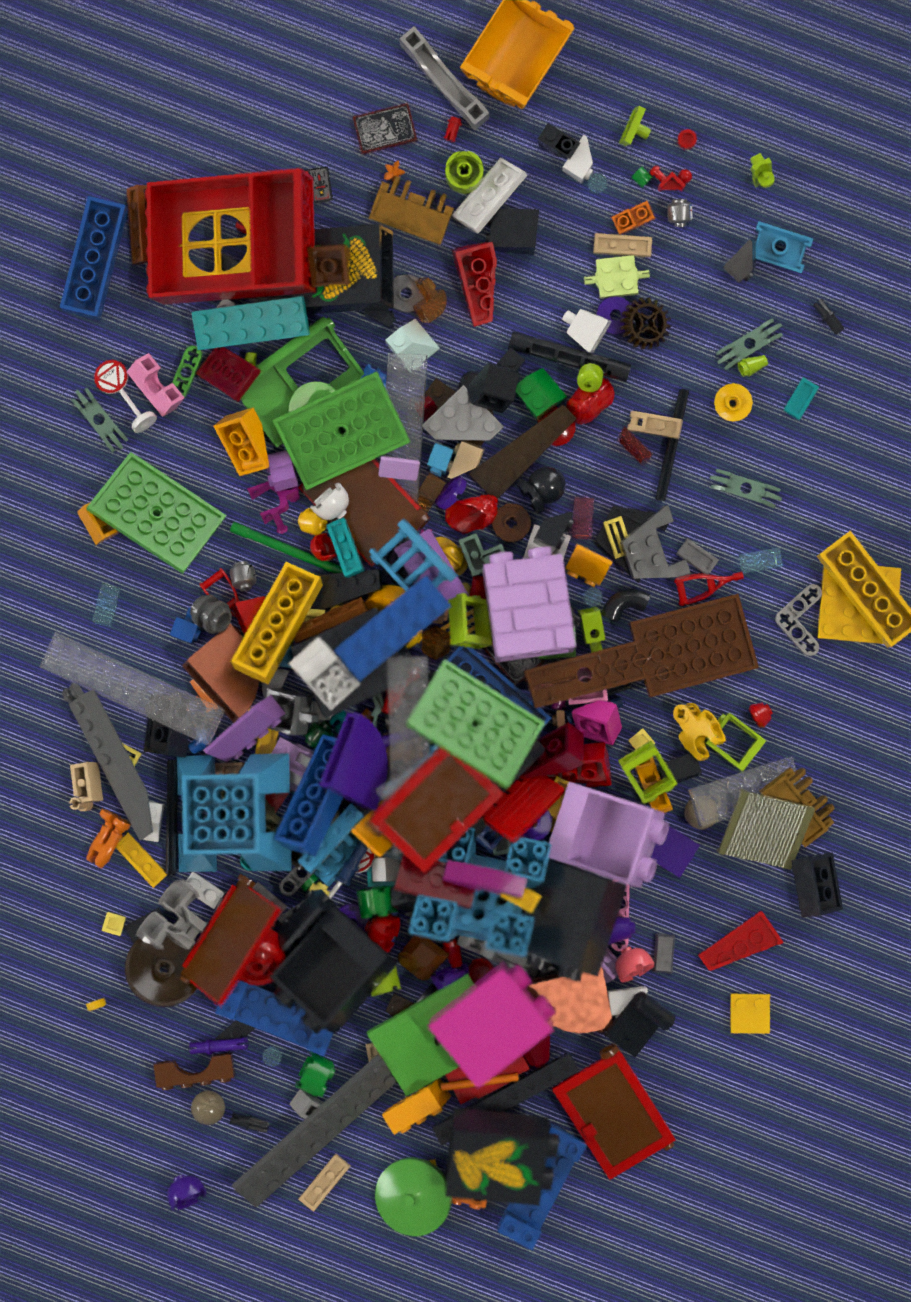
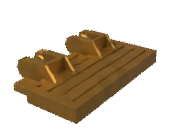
M395 177L390 193H387L390 184L382 181L369 218L441 245L454 210L453 207L446 205L444 213H441L447 195L443 194L440 197L438 208L435 210L431 208L433 199L436 196L435 190H431L426 206H423L426 197L410 192L406 200L411 181L407 180L405 182L401 197L395 195L400 183V177Z
M789 767L759 790L765 796L815 807V811L827 803L828 800L826 795L815 799L807 787L813 782L811 777H806L795 786L793 785L806 774L804 768H799L794 772ZM829 803L818 812L814 811L801 843L804 847H807L834 824V821L828 816L834 810L833 804Z

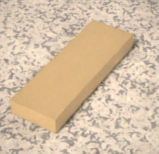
M598 233L594 235L593 254L651 257L652 237Z
M335 1153L299 1197V1200L314 1212L351 1165Z

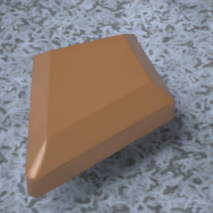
M215 763V775L238 774L244 763Z

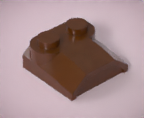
M347 244L307 248L312 287L350 284L349 259L351 253Z
M414 935L398 954V961L418 979L425 981L432 976L449 954L428 937Z

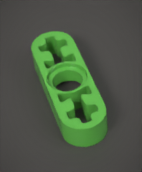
M189 346L185 350L172 382L176 388H179L181 384L180 381H177L178 378L188 382L187 385L185 383L182 385L184 393L181 394L184 398L188 395L196 375L195 373L203 357L202 351L198 350L197 346ZM194 350L199 355L198 358H193L192 364H195V367L185 363L186 360L190 362L191 356L189 352L193 353ZM185 367L192 370V374L188 378H184L181 375V371Z

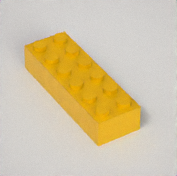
M851 531L844 534L816 556L887 648L892 647L911 632V608Z
M288 562L284 564L231 660L234 669L269 685L323 586L319 576Z

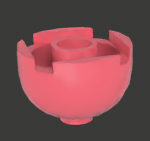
M629 946L621 950L622 955L617 958L615 969L621 983L633 980L634 976L639 975L640 977L654 967L655 963L644 949H632Z

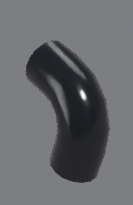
M633 588L619 590L610 596L603 607L601 615L618 622L622 612L627 608L631 607L644 612L651 594Z

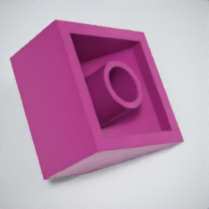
M597 700L572 711L575 727L584 734L585 738L605 742L609 745L614 744L622 729L617 705L609 701Z

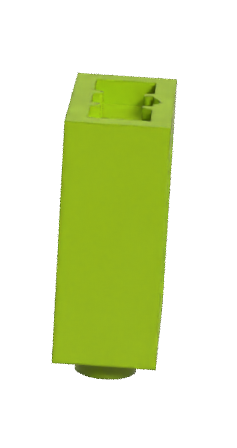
M465 593L456 594V597L448 599V603L451 605L449 608L451 645L474 649L492 646L487 600L481 599V596L469 597ZM466 605L474 606L476 635L468 634Z
M728 712L726 715L722 714L717 720L720 723L721 729L730 720L755 741L739 762L713 744L707 737L705 744L743 772L766 740Z
M652 740L618 760L644 804L654 801L658 795L671 791L677 785L676 780ZM656 756L667 777L642 791L630 770Z

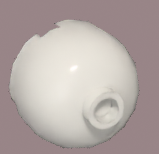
M340 483L334 484L337 487L334 490L328 488L314 501L316 506L311 505L310 508L320 518L324 520H332L335 517L340 519L347 513L345 509L349 504V497Z

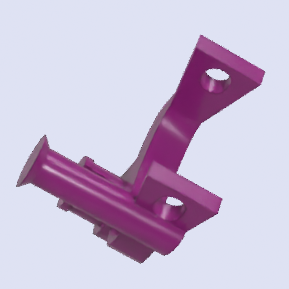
M269 481L247 490L252 500H254L269 489L275 491L274 486L270 487ZM298 486L277 491L280 505L260 513L265 524L274 520L279 534H283L288 530L280 514L289 509L288 500L290 502L299 500Z

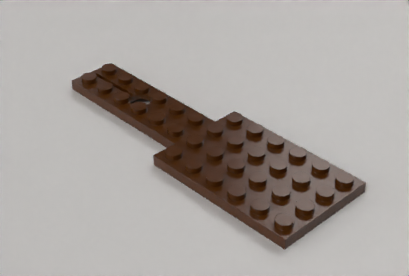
M739 594L629 622L633 642L524 671L535 709L644 679L650 698L757 669L759 666ZM582 667L591 671V678L586 683L581 682L577 677V672Z

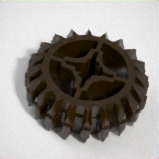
M649 297L646 300L639 298L638 302L633 300L632 305L626 306L627 311L622 312L625 318L620 319V322L624 323L620 330L625 329L626 333L623 334V337L629 336L627 343L634 341V348L640 346L641 350H644L646 347L650 350L653 346L658 347L659 342H665L663 336H669V332L666 329L671 328V325L667 324L671 318H666L665 316L669 311H662L664 305L660 304L657 306L658 300L651 302ZM645 308L652 312L646 316L643 313H639L638 310ZM656 318L658 320V328L655 325ZM633 319H634L635 322H636V328H635V329L633 328ZM648 320V324H646L648 325L647 327H644L643 321ZM646 332L653 337L651 339H644L639 335Z

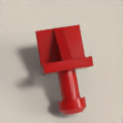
M654 166L650 170V175L652 177L655 176L661 182L657 189L659 192L661 190H680L682 192L685 189V184L692 180V173L687 169L681 170L678 177L673 172L666 177L660 171L661 168L659 166Z

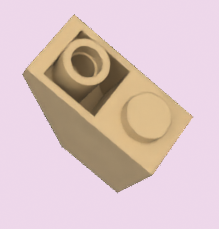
M461 441V444L457 443L453 453L456 454L454 462L450 461L447 472H449L448 478L452 479L477 468L485 448L468 441Z

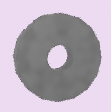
M408 274L394 278V309L401 313H410L420 308L425 300L423 283L417 277ZM409 289L412 295L405 299L401 296V291Z

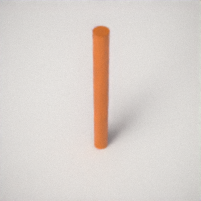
M518 1073L493 1076L482 1086L519 1081ZM471 1079L441 1083L442 1091L476 1087Z

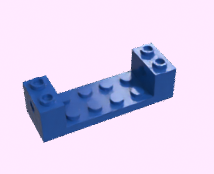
M240 980L234 986L223 1006L218 1005L215 1014L230 1020H237L305 1047L306 1050L321 1056H325L333 1036L332 1032L322 1029L318 1035L311 1031L300 1020L306 1011L299 1004L297 1006L294 1005L290 1009L274 995V992L255 985H249Z
M553 1123L549 1124V1133L559 1134L557 1158L547 1157L546 1166L554 1168L552 1190H542L539 1206L509 1203L497 1225L498 1233L533 1250L541 1235V1227L575 1162L578 1163L586 1147L584 1139Z

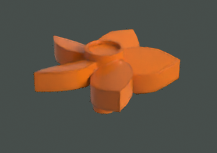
M398 160L394 162L393 166L385 165L388 172L385 173L384 179L394 181L396 176L405 173L402 169H398Z

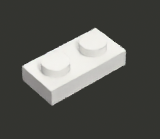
M192 872L186 881L197 890L200 896L197 898L215 909L220 898L225 894L224 891L196 872Z

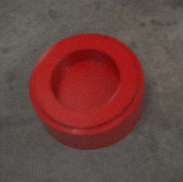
M690 129L681 131L677 138L678 145L685 150L692 149L697 142L695 132Z

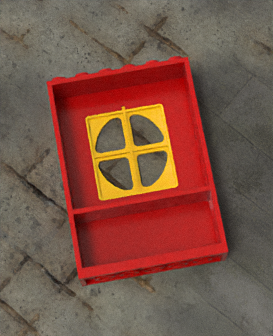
M297 168L147 183V189H145V198L147 200V208L145 209L147 227L145 233L148 238V246L146 247L148 285L146 291L150 299L165 305L316 292V287H312L307 249L315 247L313 177L303 169ZM230 215L238 219L246 228L247 235L243 238L222 239L221 216ZM213 216L214 238L209 241L189 242L188 237L193 227L202 219ZM246 245L247 252L243 259L235 267L223 271L222 248L225 246ZM213 248L214 271L206 272L196 267L189 258V251L191 249Z

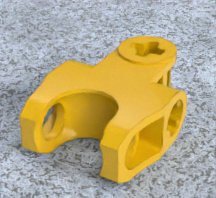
M695 703L680 704L674 708V719L683 730L679 734V740L685 749L697 760L703 761L709 758V751L705 746L706 737L715 745L723 744L726 741L720 723L710 711L703 710L701 712Z

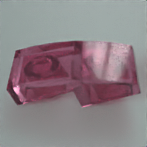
M575 497L572 538L592 539L594 498Z

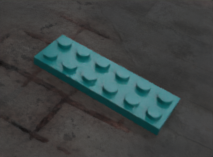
M304 296L191 312L198 350L310 335Z

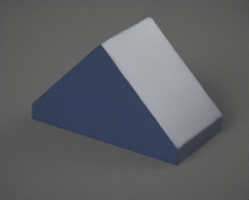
M487 825L477 836L476 840L491 852L504 836Z

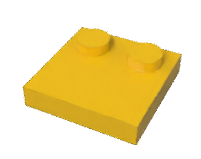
M730 993V1033L770 1034V994Z

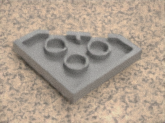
M464 385L422 425L435 440L490 441L504 428L486 408L472 405L467 388Z

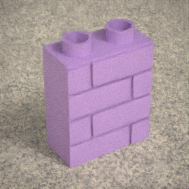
M551 547L528 550L529 559L513 560L512 552L492 554L489 556L490 564H484L482 573L495 662L570 653L576 647L562 554L552 555Z
M569 782L549 841L552 844L549 858L641 888L643 881L650 882L654 876L657 863L656 860L651 859L655 843L661 845L665 841L669 824L663 821L665 815L663 812Z

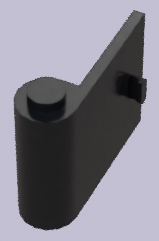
M638 992L632 997L604 1035L636 1057L658 1027L662 1030H668L673 1026L675 1015L645 992Z

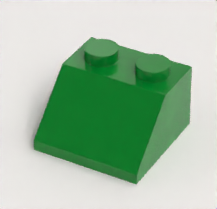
M544 368L521 380L517 384L515 393L517 398L537 421L541 420L568 398Z

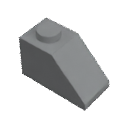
M299 1090L291 1101L290 1106L300 1117L306 1119L324 1102L305 1091Z

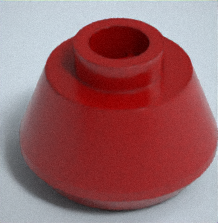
M763 703L750 705L748 710L757 726L760 728L766 727L773 714L769 705H764Z

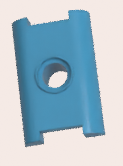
M758 221L756 231L759 232L756 240V259L802 273L804 265L801 262L806 247L811 248L813 238ZM782 243L786 249L779 252L775 249V245Z

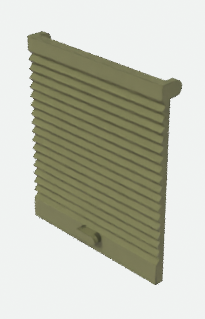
M741 788V793L720 847L716 851L718 854L743 858L754 862L757 861L758 863L791 870V860H794L797 856L815 807L748 792Z

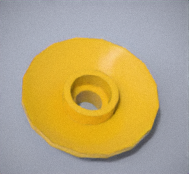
M735 383L727 384L720 388L714 400L715 410L719 416L731 422L741 421L747 417L753 404L752 396L748 389ZM731 400H734L736 402L735 407H731L729 405V402Z

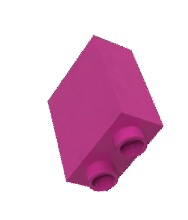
M502 961L430 1018L428 1028L477 1088L481 1087L553 1031L551 1017L556 1014L554 1007L544 995L541 994L536 999L531 995L526 987L532 982L519 964L510 969L506 962Z

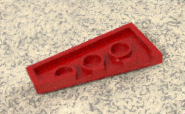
M759 911L699 953L698 956L707 969L712 971L784 942L764 913Z

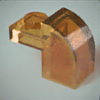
M421 277L415 283L424 298L415 304L413 308L422 323H430L445 310L447 297L444 289H435V283L431 279Z

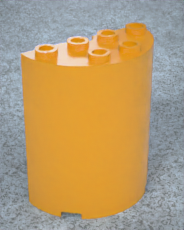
M502 0L463 61L460 69L469 79L478 81L476 85L487 94L511 107L516 105L520 109H524L573 33L574 25L568 20L562 21L557 18L558 16L550 10L547 12L542 11L540 4L535 1Z

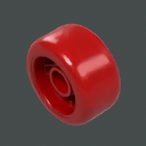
M269 930L253 959L239 978L240 981L255 986L274 982L270 976L287 958V951H283L276 931Z

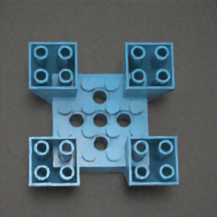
M289 753L251 754L239 774L215 775L214 756H177V795H182L183 833H178L179 872H216L217 854H241L253 871L292 870L291 850L284 848L273 839L276 832L265 831V793L290 792ZM223 789L226 791L225 799L221 797V791ZM223 809H224V810L226 811V813H227V816H226L225 819H224V818L222 817V815H221V812H222ZM241 809H244L246 812L244 819L240 815ZM204 810H206L208 813V817L206 819L203 817ZM223 829L227 831L226 838H223L222 836Z
M469 828L437 861L466 863L527 878L525 887L531 890L543 882L552 844L519 838L515 843H511L507 861L477 856L476 830ZM482 889L480 892L475 890L471 909L458 907L456 902L418 895L409 933L449 941L457 935L487 941L486 949L525 957L534 918L522 916L523 909L510 901L505 905H500L499 902L506 900L505 898ZM483 896L489 897L486 901H480ZM479 914L484 915L480 920L475 919Z

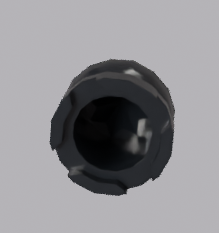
M543 466L536 469L530 475L529 481L520 480L517 483V487L523 497H529L532 502L530 504L531 508L539 514L545 511L544 504H552L559 501L565 492L566 482L563 474L558 469Z

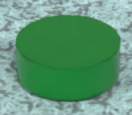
M312 874L301 888L306 892L312 883L318 880V877Z

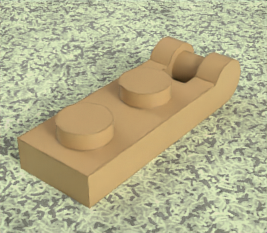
M637 411L630 412L631 421L627 426L629 431L674 439L680 438L682 419ZM639 419H643L642 426L638 425Z

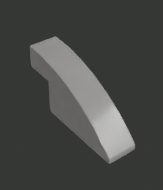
M460 936L457 944L461 947L481 954L500 964L502 961H505L510 968L519 964L528 975L536 977L539 968L526 964L528 953L523 957L486 949L487 941Z

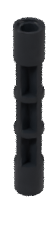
M516 331L512 332L508 349L512 348L516 352L533 355L578 369L585 364H596L602 369L605 377L627 382L631 368L630 363L595 355L587 351L563 346L559 343L556 344Z

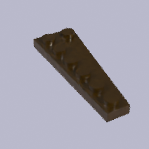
M562 405L471 471L469 475L489 495L499 498L577 418Z

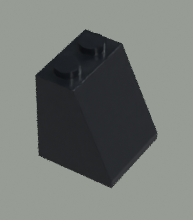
M499 209L487 223V226H491L490 233H486L485 242H493L494 250L497 252L534 255L539 209Z

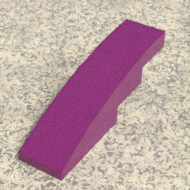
M447 861L442 880L479 892L482 889L498 895L503 893L521 899L527 878L486 867Z

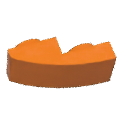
M648 201L631 209L628 208L611 217L619 235L656 219Z

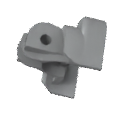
M184 880L174 881L161 896L159 904L169 912H174L178 920L173 925L167 922L159 913L152 912L140 925L136 936L144 942L150 943L156 949H163L161 944L166 936L180 947L190 949L192 944H195L194 939L197 934L202 933L207 924L187 908L194 899L200 897L197 890Z

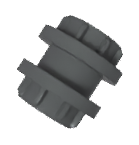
M213 595L197 598L190 610L193 623L201 628L203 627L205 631L211 634L224 631L232 619L229 605L219 601Z

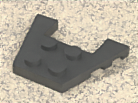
M669 505L662 506L657 513L650 516L645 523L620 541L633 579L670 578L691 574L685 559L670 565L667 564L656 528L674 522Z

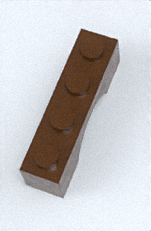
M233 1052L213 1055L208 1067L197 1073L184 1071L175 1060L156 1062L154 1064L156 1088L162 1087L164 1091L174 1089L173 1086L181 1085V1088L192 1087V1083L199 1082L200 1085L212 1084L214 1080H219L220 1083L230 1082L231 1078L235 1077Z

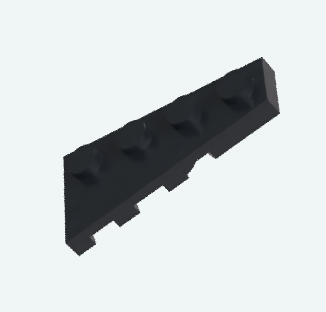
M381 570L362 571L349 578H346L344 573L316 575L321 578L323 586L310 609L326 610L335 605L381 590Z

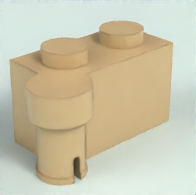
M98 762L70 765L74 796L79 797H74L70 800L69 804H73L70 805L71 809L89 811L93 807V802L103 801Z

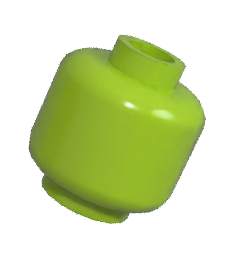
M585 364L579 370L577 384L583 391H597L603 381V371L596 364Z

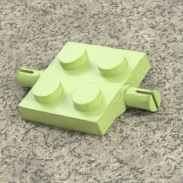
M634 255L596 259L595 276L584 277L585 285L596 283L600 299L614 296L638 295V279L650 278L649 270H637Z

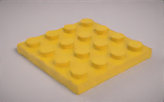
M823 566L817 638L884 644ZM878 566L899 593L901 568Z

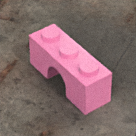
M148 353L135 360L127 373L163 417L175 410L183 401L184 396L173 383L166 387L160 383L157 376L160 366Z

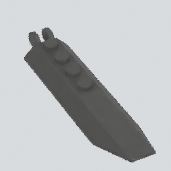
M73 682L69 688H65L62 691V696L69 703L70 709L139 840H142L153 833L148 791L95 690L92 689L83 693L79 684Z

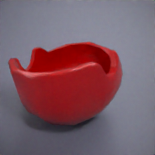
M327 533L315 535L312 538L310 550L318 560L331 561L337 557L332 540L327 536Z
M485 958L475 959L468 967L470 978L473 983H476L495 967Z

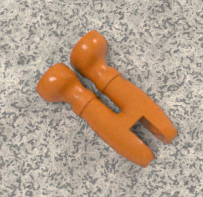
M101 809L100 816L105 820V825H102L100 832L94 838L86 860L91 863L95 862V865L100 869L110 861L115 848L123 837L122 833L131 826L129 821L106 809Z

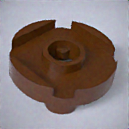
M513 503L506 504L497 510V517L492 523L496 536L506 542L522 540L529 532L531 526V519L527 511L522 506ZM510 518H514V521L517 522V525H514L513 528H509V525L506 524V521H509Z

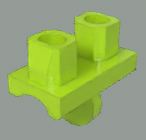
M761 153L751 157L750 161L753 165L751 172L754 186L760 185L766 188L772 186L775 177L772 173L770 158L764 159Z

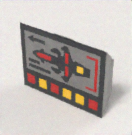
M328 166L304 170L313 177L314 204L332 201L333 195Z

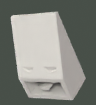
M319 637L289 663L330 710L360 685Z

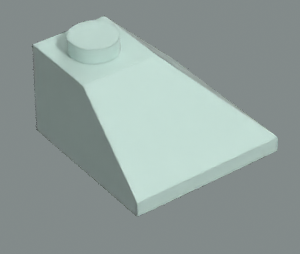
M416 319L400 327L385 340L388 347L410 373L440 349Z

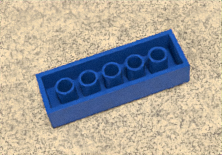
M88 196L60 304V309L63 312L101 320L128 214L126 205Z
M424 576L333 651L354 677L360 681L450 608L451 605L431 580Z
M459 646L447 660L545 722L543 727L550 721L551 717L540 707L534 709L532 700L473 648Z
M323 734L273 838L284 848L316 857L343 798L320 786L337 738Z

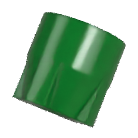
M640 167L631 178L643 188L651 180L652 176L643 167Z

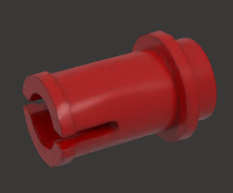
M451 116L450 120H447L449 124L443 139L451 140V142L455 143L459 127L462 124L461 119Z

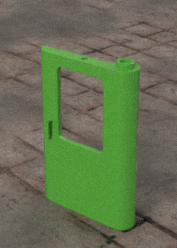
M323 316L309 326L310 335L294 337L258 364L256 367L262 372L240 399L247 409L254 407L262 423L263 431L276 447L280 446L283 441L272 420L289 412L291 397L299 388L286 371L290 364L327 338L348 365V369L330 382V385L340 389L359 380L365 374L333 329L335 324L329 317L325 318Z

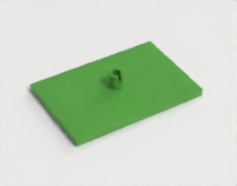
M378 371L272 420L306 490L411 442ZM340 427H344L346 431L342 432Z
M132 452L129 453L86 509L182 574H184L226 518L224 513Z
M444 660L405 725L507 788L545 722L447 660Z
M468 974L367 1031L368 1037L406 1096L459 1067L458 1063L441 1042L435 1039L436 1036L428 1028V1025L433 1015L474 984Z

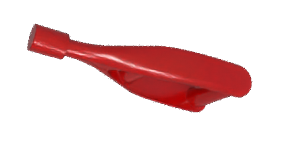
M219 568V571L204 582H200L199 585L206 595H210L206 589L225 576L235 595L233 599L227 602L231 610L233 604L240 602L239 597L227 574L222 568Z
M742 571L731 576L698 573L675 578L674 582L676 583L680 600L679 605L685 606L701 601L712 595L724 584L732 580L744 579ZM706 578L709 590L687 599L684 581Z

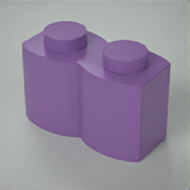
M287 450L269 454L268 461L270 467L267 468V472L271 473V475H268L270 487L274 486L277 492L298 486L295 466Z

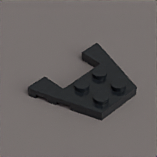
M613 506L605 521L622 516L627 534L629 535L656 512ZM615 522L622 541L624 539L619 522ZM609 524V528H610V531H611V534H612V537H613V540H614V543H615L617 552H618V554H619V553H621V552H620V548H619V546H618V543H617V540H616V537H615V534H614L612 525ZM668 524L658 527V529L665 532ZM603 525L595 541L631 576L625 556L617 559L614 558ZM641 578L634 580L639 583Z

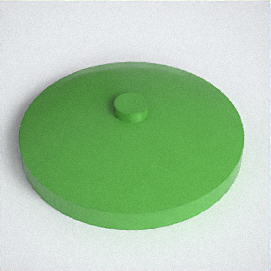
M416 1157L397 1160L382 1172L376 1184L375 1201L377 1209L383 1220L392 1229L408 1236L429 1234L446 1220L450 1212L452 1197H445V1175L437 1166L427 1160Z

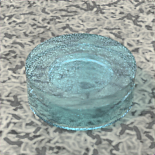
M595 173L590 176L588 188L591 192L599 194L606 189L607 179L604 175Z
M595 587L588 588L583 595L585 604L590 607L598 606L603 599L602 592Z
M268 1047L263 1052V1062L270 1067L277 1066L282 1060L281 1051L277 1047Z

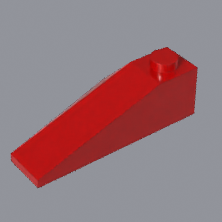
M493 242L471 244L452 249L456 270L473 326L492 322L494 285L496 281L495 270L497 267Z
M605 742L585 744L584 763L569 772L546 776L553 781L558 776L571 783H585L587 787L612 785L609 754Z

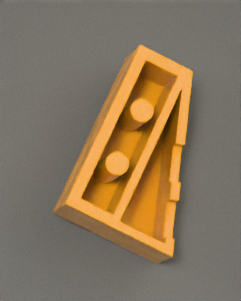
M441 1078L419 1089L413 1095L405 1097L382 1114L393 1134L398 1132L403 1134L411 1129L410 1125L415 1122L419 1125L427 1119L426 1116L429 1114L435 1116L443 1110L441 1107L450 1099L451 1094L448 1090H441V1083H443Z

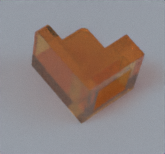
M438 626L422 633V652L434 660L448 654L450 634Z

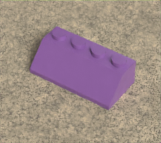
M428 529L422 532L420 535L455 572L432 531ZM411 539L394 549L399 558L412 547L413 541ZM422 551L420 553L417 552L403 565L409 575L425 561L427 556ZM435 565L433 567L430 566L413 583L415 584L424 576H427L432 582L439 575L438 572L440 570ZM458 576L452 582L444 580L437 587L447 601L460 593H465L469 596Z
M270 695L253 706L207 746L204 751L225 762L232 758L236 761L244 754L242 750L245 748L249 750L257 743L255 741L256 738L259 737L261 739L269 733L268 728L270 726L274 728L281 723L282 720L280 718L285 712Z

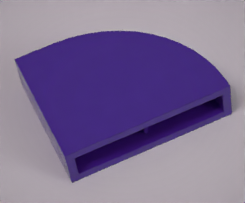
M347 713L320 786L364 809L376 811L387 779L388 761L386 748L377 728L367 718L360 714Z

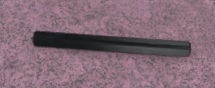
M679 389L673 418L683 420L689 390ZM668 438L655 499L658 501L666 500L679 439Z
M177 760L167 761L165 872L167 875H175L177 869Z

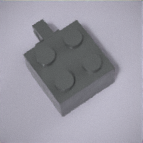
M284 688L267 689L266 698L271 695L285 712L280 718L282 722L276 727L272 728L270 726L268 729L289 735L307 734L308 722H318L319 714L310 712L312 696Z

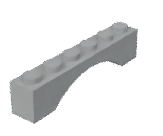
M414 26L399 38L401 47L474 131L489 119L488 110L455 78L431 48L427 40Z

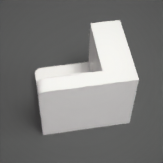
M399 857L375 858L372 864L373 881H396L400 868L398 863Z

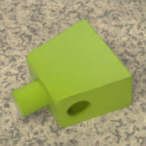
M597 607L577 610L578 616L581 618L580 626L583 639L586 644H590L591 653L603 650L601 641L606 639L600 610ZM593 629H595L596 633L594 635H590V632Z

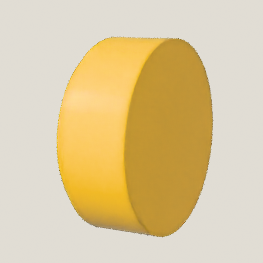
M104 998L87 1003L86 1007L88 1011H92L105 1006L106 1002Z

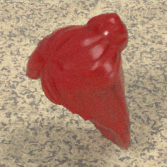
M603 378L600 388L595 392H586L578 387L566 405V408L577 418L575 422L577 424H586L597 418L605 408L612 404L615 395L614 387L607 378Z
M481 494L477 497L457 500L446 509L445 520L452 529L463 534H468L474 530H483L493 523L497 517L498 498L494 495Z

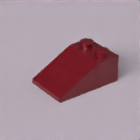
M568 722L537 739L543 745L545 751L524 771V777L530 778L569 772L584 763V734Z

